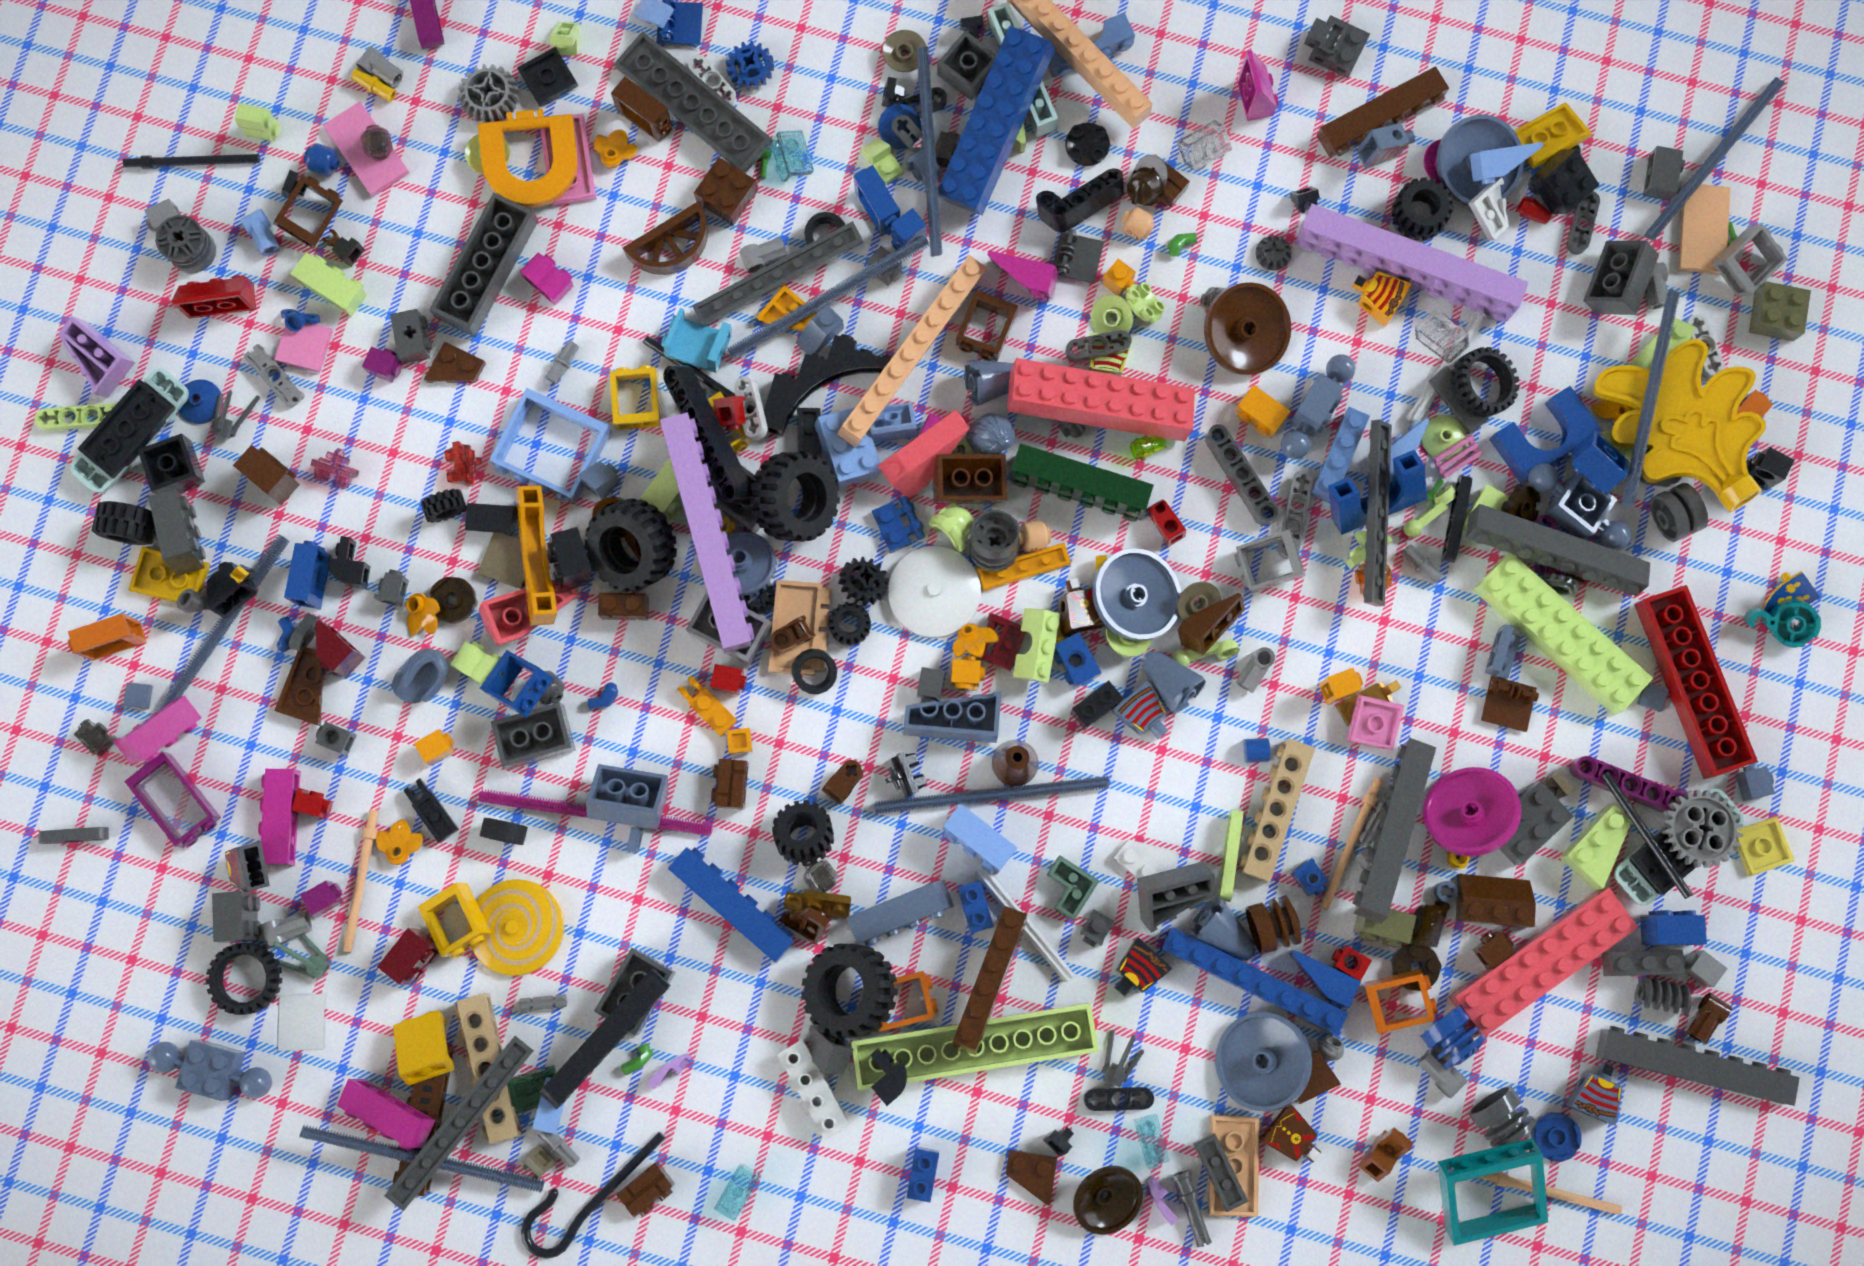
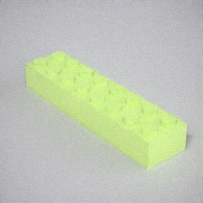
M1507 553L1473 589L1475 593L1613 716L1622 713L1653 679L1652 676L1514 554Z

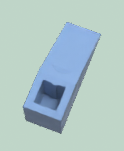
M1428 418L1423 422L1417 420L1407 428L1410 432L1404 436L1400 433L1391 440L1390 482L1394 476L1393 458L1412 450L1417 451L1429 423Z

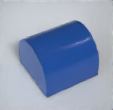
M1268 738L1243 739L1245 763L1270 761V742Z

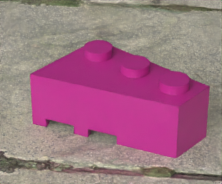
M184 695L176 698L155 712L145 722L133 727V730L122 738L119 737L113 742L130 764L144 760L150 762L159 755L158 750L163 746L168 748L179 740L177 736L182 732L187 734L198 726L196 722L202 717Z

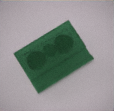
M555 1065L514 1076L507 1085L516 1114L538 1108L541 1098L539 1092L544 1087L546 1077L552 1078L557 1073Z

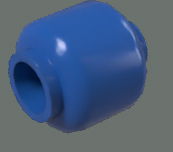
M315 143L312 147L309 146L304 154V163H306L309 171L329 176L339 168L340 159L337 158L336 150Z

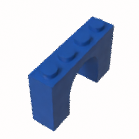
M1571 386L1560 391L1545 403L1562 430V440L1558 448L1541 450L1534 447L1528 442L1515 422L1496 432L1489 439L1520 484L1528 480L1529 472L1534 466L1546 463L1555 468L1560 464V458L1564 456L1567 459L1572 457L1574 448L1594 429L1598 433L1602 431Z
M1415 450L1393 458L1394 476L1389 486L1388 515L1427 500L1425 465ZM1347 477L1328 485L1331 518L1341 535L1366 525L1367 498H1360V492L1352 479Z

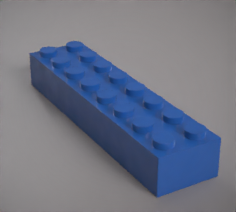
M1009 26L939 185L938 194L943 201L983 216L1055 52V48L1050 40Z

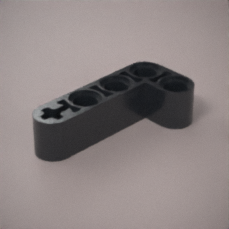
M1116 168L1106 170L1062 199L1052 191L1040 192L1036 196L1038 217L1056 232L1068 231L1124 195L1123 172Z

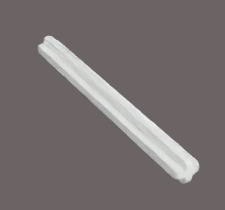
M1476 311L1435 374L1444 366H1448L1451 371L1455 368L1454 364L1464 355L1487 320L1484 312ZM1428 383L1407 415L1410 423H1414L1417 420L1420 421L1437 396V392L1430 383Z
M982 866L975 872V876L979 881L981 880L984 887L1003 909L1004 906L1021 911L986 868ZM1027 918L1023 930L1024 935L1064 982L1069 981L1074 976V973Z

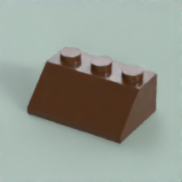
M1006 454L936 455L933 476L934 504H1001L1007 501Z
M1458 874L1455 921L1522 928L1535 927L1536 902L1530 880Z

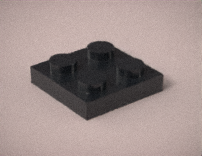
M556 47L517 67L539 107L578 87L575 78Z

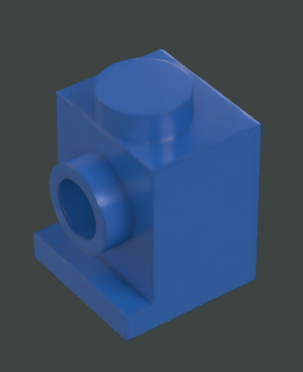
M1313 858L1307 859L1290 873L1307 896L1314 893L1317 897L1327 889L1325 884L1329 880ZM1311 874H1314L1316 876L1315 883H1311L1309 881V876Z

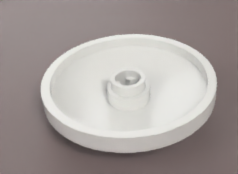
M942 546L922 547L907 554L894 568L888 585L890 607L898 622L908 631L926 638H943L957 633L958 630L973 619L981 596L980 581L972 564L962 554Z

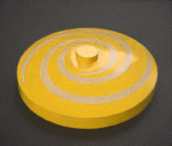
M506 880L493 885L477 899L476 902L488 924L491 934L484 937L485 941L475 947L471 946L479 961L487 968L504 975H525L539 970L555 956L564 936V916L558 901L546 888L527 880ZM468 922V933L473 930Z

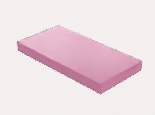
M360 101L323 124L329 136L372 197L410 173L383 133H378L381 132Z
M583 113L573 115L578 155L577 174L570 189L561 198L551 203L552 207L597 200ZM541 128L545 166L548 173L553 163L550 128Z

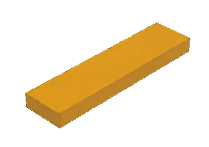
M1064 542L1047 547L1044 550L1017 556L1014 564L1003 571L989 572L981 568H977L976 571L984 592L1071 566V561Z

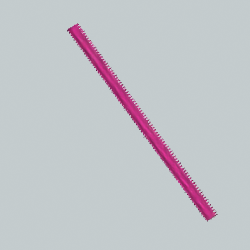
M483 788L478 794L479 802L483 803L488 802L503 806L587 817L585 803L583 806L582 803L580 806L579 803L576 805V802L574 805L573 802L570 804V801L569 804H567V801L564 804V801L561 803L562 800H560V803L559 800L556 802V799L554 802L553 799L550 801V798L548 801L547 798L544 801V797L542 800L541 797L538 800V797L535 799L536 796H534V799H532L533 796L530 798V795L528 798L527 795L524 798V794L522 797L521 794L518 797V794L515 796L514 793L512 796V793L509 795V792L508 795H506L507 792L504 795V791L502 794L501 791L498 794V791L495 793L494 790L492 793V790L489 792L488 789L486 792V789L483 791ZM663 815L658 827L659 829H671V831L697 833L698 835L700 833V835L703 834L704 836L705 834L706 836H711L713 833V823L710 825V822H708L707 825V822L704 824L703 821L701 824L700 821L698 824V820L696 823L695 820L692 823V819L690 822L689 819L686 822L684 818H682V821L679 818L678 821V817L676 820L675 817L672 820V816L670 819L669 816L666 819V816L663 818Z

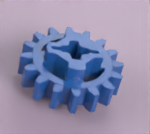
M743 41L741 42V48L734 46L735 53H728L730 60H726L727 74L731 76L732 83H738L739 88L746 85L747 90H750L751 85H754L756 89H759V83L766 85L765 78H772L770 71H774L773 56L769 55L768 48H762V43L754 46L753 41H750L749 45L746 46ZM760 58L764 60V66L762 65V62H760ZM736 65L740 69V73L737 72Z

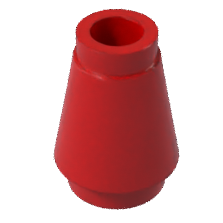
M1524 196L1516 209L1520 217L1544 225L1548 223L1552 216V213L1532 196L1530 198Z

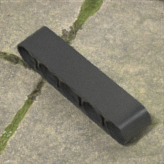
M1221 424L1213 425L1206 435V445L1255 521L1261 526L1271 525L1278 516L1277 505L1228 429ZM1211 434H1220L1222 441H1215ZM1231 452L1235 459L1227 460L1224 457V453ZM1236 472H1245L1247 479H1239ZM1249 491H1257L1259 494V498H1251L1249 496ZM1261 510H1269L1272 514V517H1263L1261 514Z

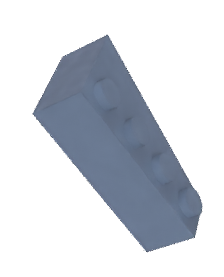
M1002 691L985 695L977 694L972 695V697L959 699L951 698L946 701L906 705L903 735L997 743Z
M944 880L848 916L847 920L856 943L864 942L868 946L878 942V936L886 934L888 938L900 933L899 928L908 925L910 929L922 924L921 919L930 917V920L943 916V911L954 907Z

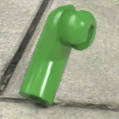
M648 1043L637 1047V1052L640 1056L621 1065L622 1072L625 1075L641 1069L653 1056V1049H650Z

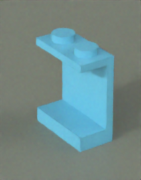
M680 308L677 316L673 315L671 319L669 334L665 333L662 339L661 346L664 347V356L716 373L732 337V325L723 322L719 330L709 326L703 327L700 323L685 319L684 309Z

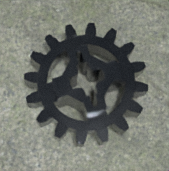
M861 557L859 562L856 558H853L851 563H845L839 574L838 584L843 585L840 591L848 593L846 599L853 597L854 604L862 601L863 606H866L868 601H870L874 605L877 599L882 600L889 588L887 586L889 578H885L887 571L880 570V563L875 566L872 558L869 562H866L864 557Z

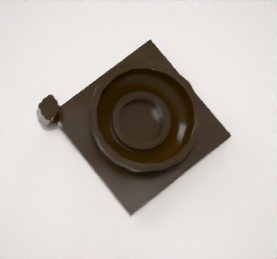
M1436 900L1435 905H1420L1415 910L1413 915H1416V921L1412 938L1415 940L1414 945L1425 947L1438 946L1446 914L1450 910V904Z

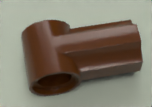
M1711 992L1701 999L1698 1005L1699 1012L1686 1031L1690 1037L1703 1044H1707L1717 1026L1728 1018L1732 1010V1006Z

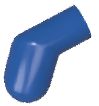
M609 682L604 686L600 697L588 698L589 710L611 706L618 696L617 685Z

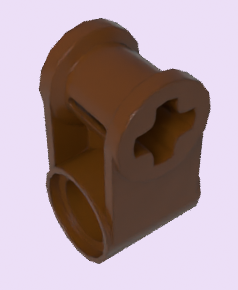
M800 616L773 632L770 638V647L774 652L784 653L808 642L816 636L809 629L805 621L807 619L806 616ZM777 636H783L786 638L787 644L785 646H778L775 644L774 639Z
M855 760L846 761L827 781L822 791L841 805L862 778L863 767ZM856 765V772H858V774L856 776L850 775L848 777L847 775L849 774L847 768L849 766L853 768Z

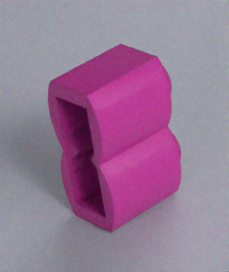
M538 252L520 270V274L546 299L556 305L574 287L571 281L572 276L565 269L559 270L554 266L556 264L549 255L545 254L543 256Z

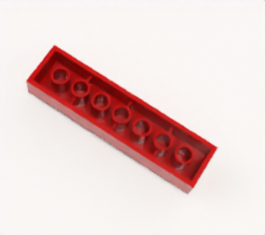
M1684 585L1635 603V609L1666 687L1669 689L1668 692L1703 780L1758 762L1688 586Z

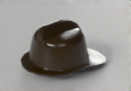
M1146 155L1136 164L1127 184V192L1132 200V204L1152 206L1158 202L1168 178L1167 166L1160 157Z

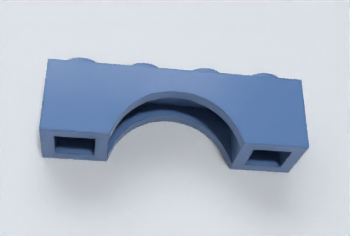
M1125 12L1104 20L1102 35L1094 42L1096 47L1107 58L1115 52L1127 51L1134 44L1135 33ZM1055 50L1048 65L1052 78L1058 75L1065 76L1074 69Z
M1348 407L1344 412L1330 451L1312 487L1311 496L1330 504L1328 485L1344 479L1370 415Z

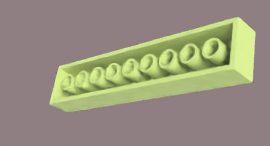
M1091 1003L990 1018L976 1055L953 1047V1039L959 1024L851 1041L858 1091L872 1089L871 1086L886 1074L871 1056L877 1048L881 1051L886 1049L894 1058L893 1066L897 1065L901 1060L903 1061L907 1070V1083L1099 1052Z

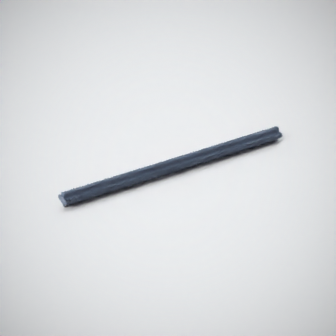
M920 46L917 49L922 114L923 154L925 160V185L928 204L930 256L934 257L943 253V249H941L942 234L940 233L941 220H939L941 218L939 215L940 207H938L940 205L938 202L939 189H937L938 176H936L938 175L936 171L937 163H935L937 158H935L936 145L934 144L936 143L934 140L935 130H933L934 117H932L934 116L932 112L933 102H931L932 84H930L931 74H929L931 73V69H929L930 59H928L930 54H928V46Z
M1775 77L1769 83L1768 87L1764 89L1752 106H1750L1712 154H1710L1650 226L1646 234H1644L1645 238L1655 241L1654 239L1660 235L1659 233L1663 231L1662 229L1666 228L1669 221L1671 222L1682 206L1691 198L1690 196L1704 182L1703 180L1710 175L1721 159L1725 157L1724 155L1728 153L1729 149L1734 146L1745 130L1749 128L1750 124L1754 122L1761 111L1768 105L1769 101L1779 92L1785 84L1784 80Z
M923 234L920 238L918 237L915 241L910 242V244L907 243L905 247H900V250H895V252L890 253V255L888 254L885 258L880 259V261L878 260L873 265L871 264L868 268L863 269V271L861 270L858 274L855 273L853 277L850 276L846 281L843 280L841 284H836V287H831V290L828 289L826 292L821 293V295L816 296V298L811 299V301L809 300V303H804V306L802 304L799 308L794 309V311L791 310L789 314L786 313L784 317L781 316L777 321L774 320L772 324H767V327H762V330L759 329L760 332L757 330V333L755 331L752 335L750 334L747 338L745 337V340L742 339L740 343H735V346L733 344L730 348L727 347L729 354L733 359L735 357L738 358V356L745 354L750 349L752 350V347H757V344L760 345L762 342L767 341V339L772 338V336L777 335V333L779 334V331H784V328L787 329L789 326L794 325V323L797 324L799 320L802 321L801 318H807L809 315L814 314V312L816 313V310H821V307L824 308L828 302L831 304V302L836 301V299L838 300L841 296L843 297V294H848V291L851 292L850 289L853 291V288L855 290L858 286L861 287L863 283L866 284L865 281H871L870 278L873 280V277L876 278L880 273H885V270H890V267L893 268L892 265L894 267L895 264L898 265L897 262L900 264V261L903 262L905 259L907 260V257H912V254H917V251L920 252L919 249L921 251L922 248L925 250L924 246L926 248L927 245L930 247L927 238Z
M1673 289L1668 290L1666 303H1664L1662 321L1659 326V334L1653 355L1654 358H1652L1651 371L1645 390L1646 395H1644L1643 408L1638 422L1639 427H1637L1633 454H1631L1632 459H1630L1623 500H1621V505L1633 508L1632 506L1636 502L1635 496H1637V488H1639L1641 469H1643L1644 456H1646L1645 450H1647L1651 423H1653L1654 410H1656L1655 405L1657 404L1658 391H1660L1659 386H1661L1662 373H1664V362H1666L1669 341H1671L1672 325H1674L1675 312H1677V304H1679L1678 299H1680L1679 294L1681 293Z
M277 535L278 537L274 539L273 544L269 546L270 549H267L268 551L264 553L265 556H262V561H259L260 563H257L255 566L257 568H254L256 576L252 581L256 588L261 584V581L265 578L264 576L268 574L269 569L273 567L272 564H275V559L278 560L277 557H280L278 554L281 555L280 552H283L286 545L290 542L282 535ZM244 605L226 619L223 617L218 619L220 621L215 623L216 626H213V631L210 630L211 633H208L210 636L207 635L208 638H205L207 641L203 640L205 643H201L202 645L198 647L199 650H196L198 653L195 652L196 655H193L195 658L191 657L193 659L190 660L192 663L188 662L189 665L184 667L186 670L183 669L184 672H181L183 675L180 674L181 677H178L180 680L176 679L177 682H174V687L171 686L172 689H169L171 692H167L169 694L164 696L165 699H162V704H159L161 707L157 706L159 709H155L156 711L184 694L183 692L192 683V680L196 677L195 675L199 673L200 668L206 663L207 658L213 653L212 651L216 648L215 646H218L217 644L224 637V634L228 631L227 629L231 627L230 624H233V619L236 620V617L240 614L239 612L243 610Z
M1108 776L1080 780L1075 779L1074 781L1046 782L1039 785L1037 783L1036 785L1010 786V788L1004 787V789L1002 787L1001 789L975 790V792L969 791V793L964 791L957 794L956 792L954 794H940V796L937 794L934 797L929 795L928 798L927 796L925 798L920 796L919 798H902L899 801L898 799L896 801L893 799V802L892 800L890 802L889 800L887 802L882 800L881 803L876 801L874 808L875 814L887 813V811L890 813V810L891 812L893 810L894 812L896 810L897 812L899 810L908 811V809L910 811L911 809L919 810L922 807L923 809L925 807L928 809V806L929 808L931 806L932 808L934 806L937 808V805L938 807L940 805L941 807L943 805L944 807L946 805H960V803L963 805V802L964 804L966 802L967 804L969 802L972 804V801L973 803L975 801L976 803L978 801L983 803L984 801L987 802V800L992 802L995 799L1001 801V798L1002 800L1004 798L1005 800L1007 798L1010 800V797L1011 799L1013 797L1014 799L1016 797L1019 799V796L1020 798L1022 796L1027 798L1030 795L1036 797V794L1037 796L1039 794L1045 796V793L1046 795L1048 793L1049 795L1051 793L1054 795V792L1056 795L1057 792L1058 794L1060 792L1065 794V791L1067 793L1068 791L1074 793V790L1076 792L1077 790L1083 792V789L1084 791L1086 789L1091 791L1092 788L1093 790L1095 788L1100 790V787L1102 789L1103 787L1109 789Z
M304 1124L299 1138L302 1137L312 1141L333 1144L342 1148L345 1147L351 1150L372 1153L373 1155H381L382 1157H391V1159H400V1161L403 1160L409 1163L418 1155L417 1150L414 1152V1149L411 1151L399 1148V1146L396 1148V1145L393 1147V1144L390 1146V1143L387 1146V1143L384 1145V1142L381 1144V1141L378 1144V1141L375 1143V1140L372 1142V1139L369 1142V1139L366 1141V1138L363 1140V1137L361 1139L358 1137L357 1139V1136L354 1138V1135L352 1137L349 1135L348 1137V1134L344 1135L345 1133L343 1135L341 1133L338 1134L339 1132L335 1134L336 1131L332 1133L333 1130L326 1132V1129L323 1131V1128L320 1130V1127L317 1130V1127L314 1129V1126L311 1128V1125L308 1128V1125L305 1127ZM451 1157L447 1158L439 1167V1170L442 1169L443 1171L473 1176V1178H482V1180L484 1178L485 1180L488 1179V1181L491 1179V1182L494 1180V1182L497 1181L500 1184L503 1182V1184L506 1183L509 1186L511 1184L512 1186L515 1185V1187L518 1186V1188L521 1186V1189L523 1187L524 1189L527 1188V1190L530 1188V1191L532 1189L533 1191L536 1190V1192L539 1190V1193L543 1191L545 1184L544 1179L541 1181V1178L538 1180V1177L536 1179L533 1177L532 1179V1176L529 1178V1175L527 1177L524 1175L523 1177V1174L520 1176V1173L518 1175L515 1173L514 1175V1172L511 1174V1171L509 1173L508 1171L505 1173V1170L502 1172V1169L500 1171L497 1169L496 1171V1168L493 1170V1167L490 1169V1166L487 1169V1166L485 1168L484 1165L481 1167V1164L479 1166L476 1164L475 1166V1163L472 1165V1162L470 1164L467 1162L466 1164V1161L463 1163V1160L461 1162L458 1160L457 1162V1159L454 1161V1158L451 1160Z

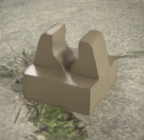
M1559 771L1553 772L1546 778L1547 780L1544 783L1548 789L1549 787L1556 789L1554 796L1557 799L1568 796L1575 790Z
M539 1145L522 1162L524 1163V1170L529 1168L534 1173L533 1177L540 1179L557 1161Z

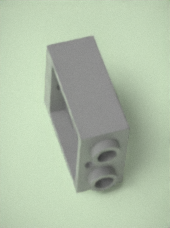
M1761 224L1749 226L1712 263L1735 295L1741 297L1752 295L1788 258L1783 253L1782 247L1772 238L1770 231ZM1752 240L1767 261L1752 276L1748 277L1734 256Z
M1290 529L1236 547L1237 553L1234 554L1237 566H1242L1244 575L1241 576L1245 589L1249 588V591L1252 593L1306 576L1293 533ZM1283 541L1293 572L1256 584L1246 553Z

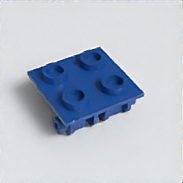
M662 0L661 2L670 5L674 11L663 29L657 26L656 43L701 45L703 3Z

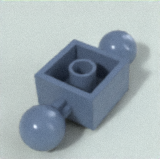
M1345 354L1335 355L1330 358L1326 365L1328 377L1319 373L1289 423L1297 429L1287 432L1281 440V450L1286 457L1296 460L1306 456L1310 450L1308 436L1313 437L1317 431L1321 433L1332 417L1331 414H1333L1344 397L1340 394L1344 388L1340 384L1350 381L1355 374L1356 366L1351 357Z
M1541 463L1530 470L1528 475L1529 485L1535 487L1539 493L1550 492L1555 496L1545 514L1573 536L1586 539L1598 530L1601 532V541L1607 548L1620 550L1629 544L1631 540L1629 526L1622 521L1610 522L1605 518L1617 501L1610 493L1605 494L1602 490L1597 491L1589 482L1590 480L1584 474L1581 476L1576 473L1568 478L1563 485L1559 482L1557 470L1550 464Z
M201 1039L190 1040L186 1055L180 1054L175 1044L164 1041L155 1044L150 1049L147 1057L151 1069L158 1073H167L175 1068L180 1069L175 1086L176 1089L219 1101L231 1100L235 1085L240 1086L241 1092L246 1097L252 1099L265 1096L272 1086L271 1075L263 1068L253 1067L245 1072L240 1071L246 1052Z

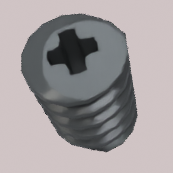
M1643 977L1636 987L1635 1004L1637 1006H1640L1643 1000L1645 1008H1649L1651 1002H1653L1654 1010H1659L1661 1004H1663L1664 1012H1668L1672 1006L1673 1014H1678L1680 1008L1683 1016L1689 1014L1691 992L1687 985L1679 986L1677 983L1670 984L1668 981L1660 982L1658 979L1650 980L1648 977Z

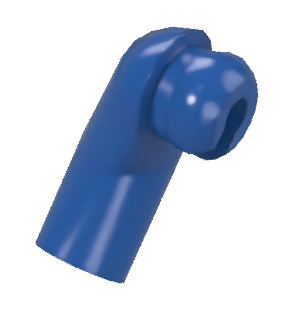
M288 616L278 620L283 633L276 646L282 652L291 649L289 648V640L295 630Z

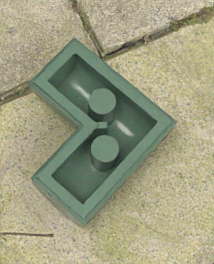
M1059 855L1046 874L1066 888L1054 909L1066 918L1075 921L1099 883V880Z

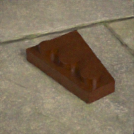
M306 647L303 652L297 651L274 711L321 726L324 668L320 666L322 661L316 656V650Z

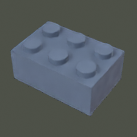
M598 764L586 800L587 818L658 830L668 796V775Z

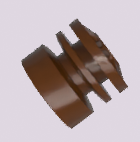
M1286 895L1279 897L1278 902L1275 898L1269 900L1270 911H1267L1262 902L1247 906L1245 909L1250 933L1260 955L1276 951L1278 938L1285 948L1290 947V940L1293 945L1300 944L1302 941L1297 913Z

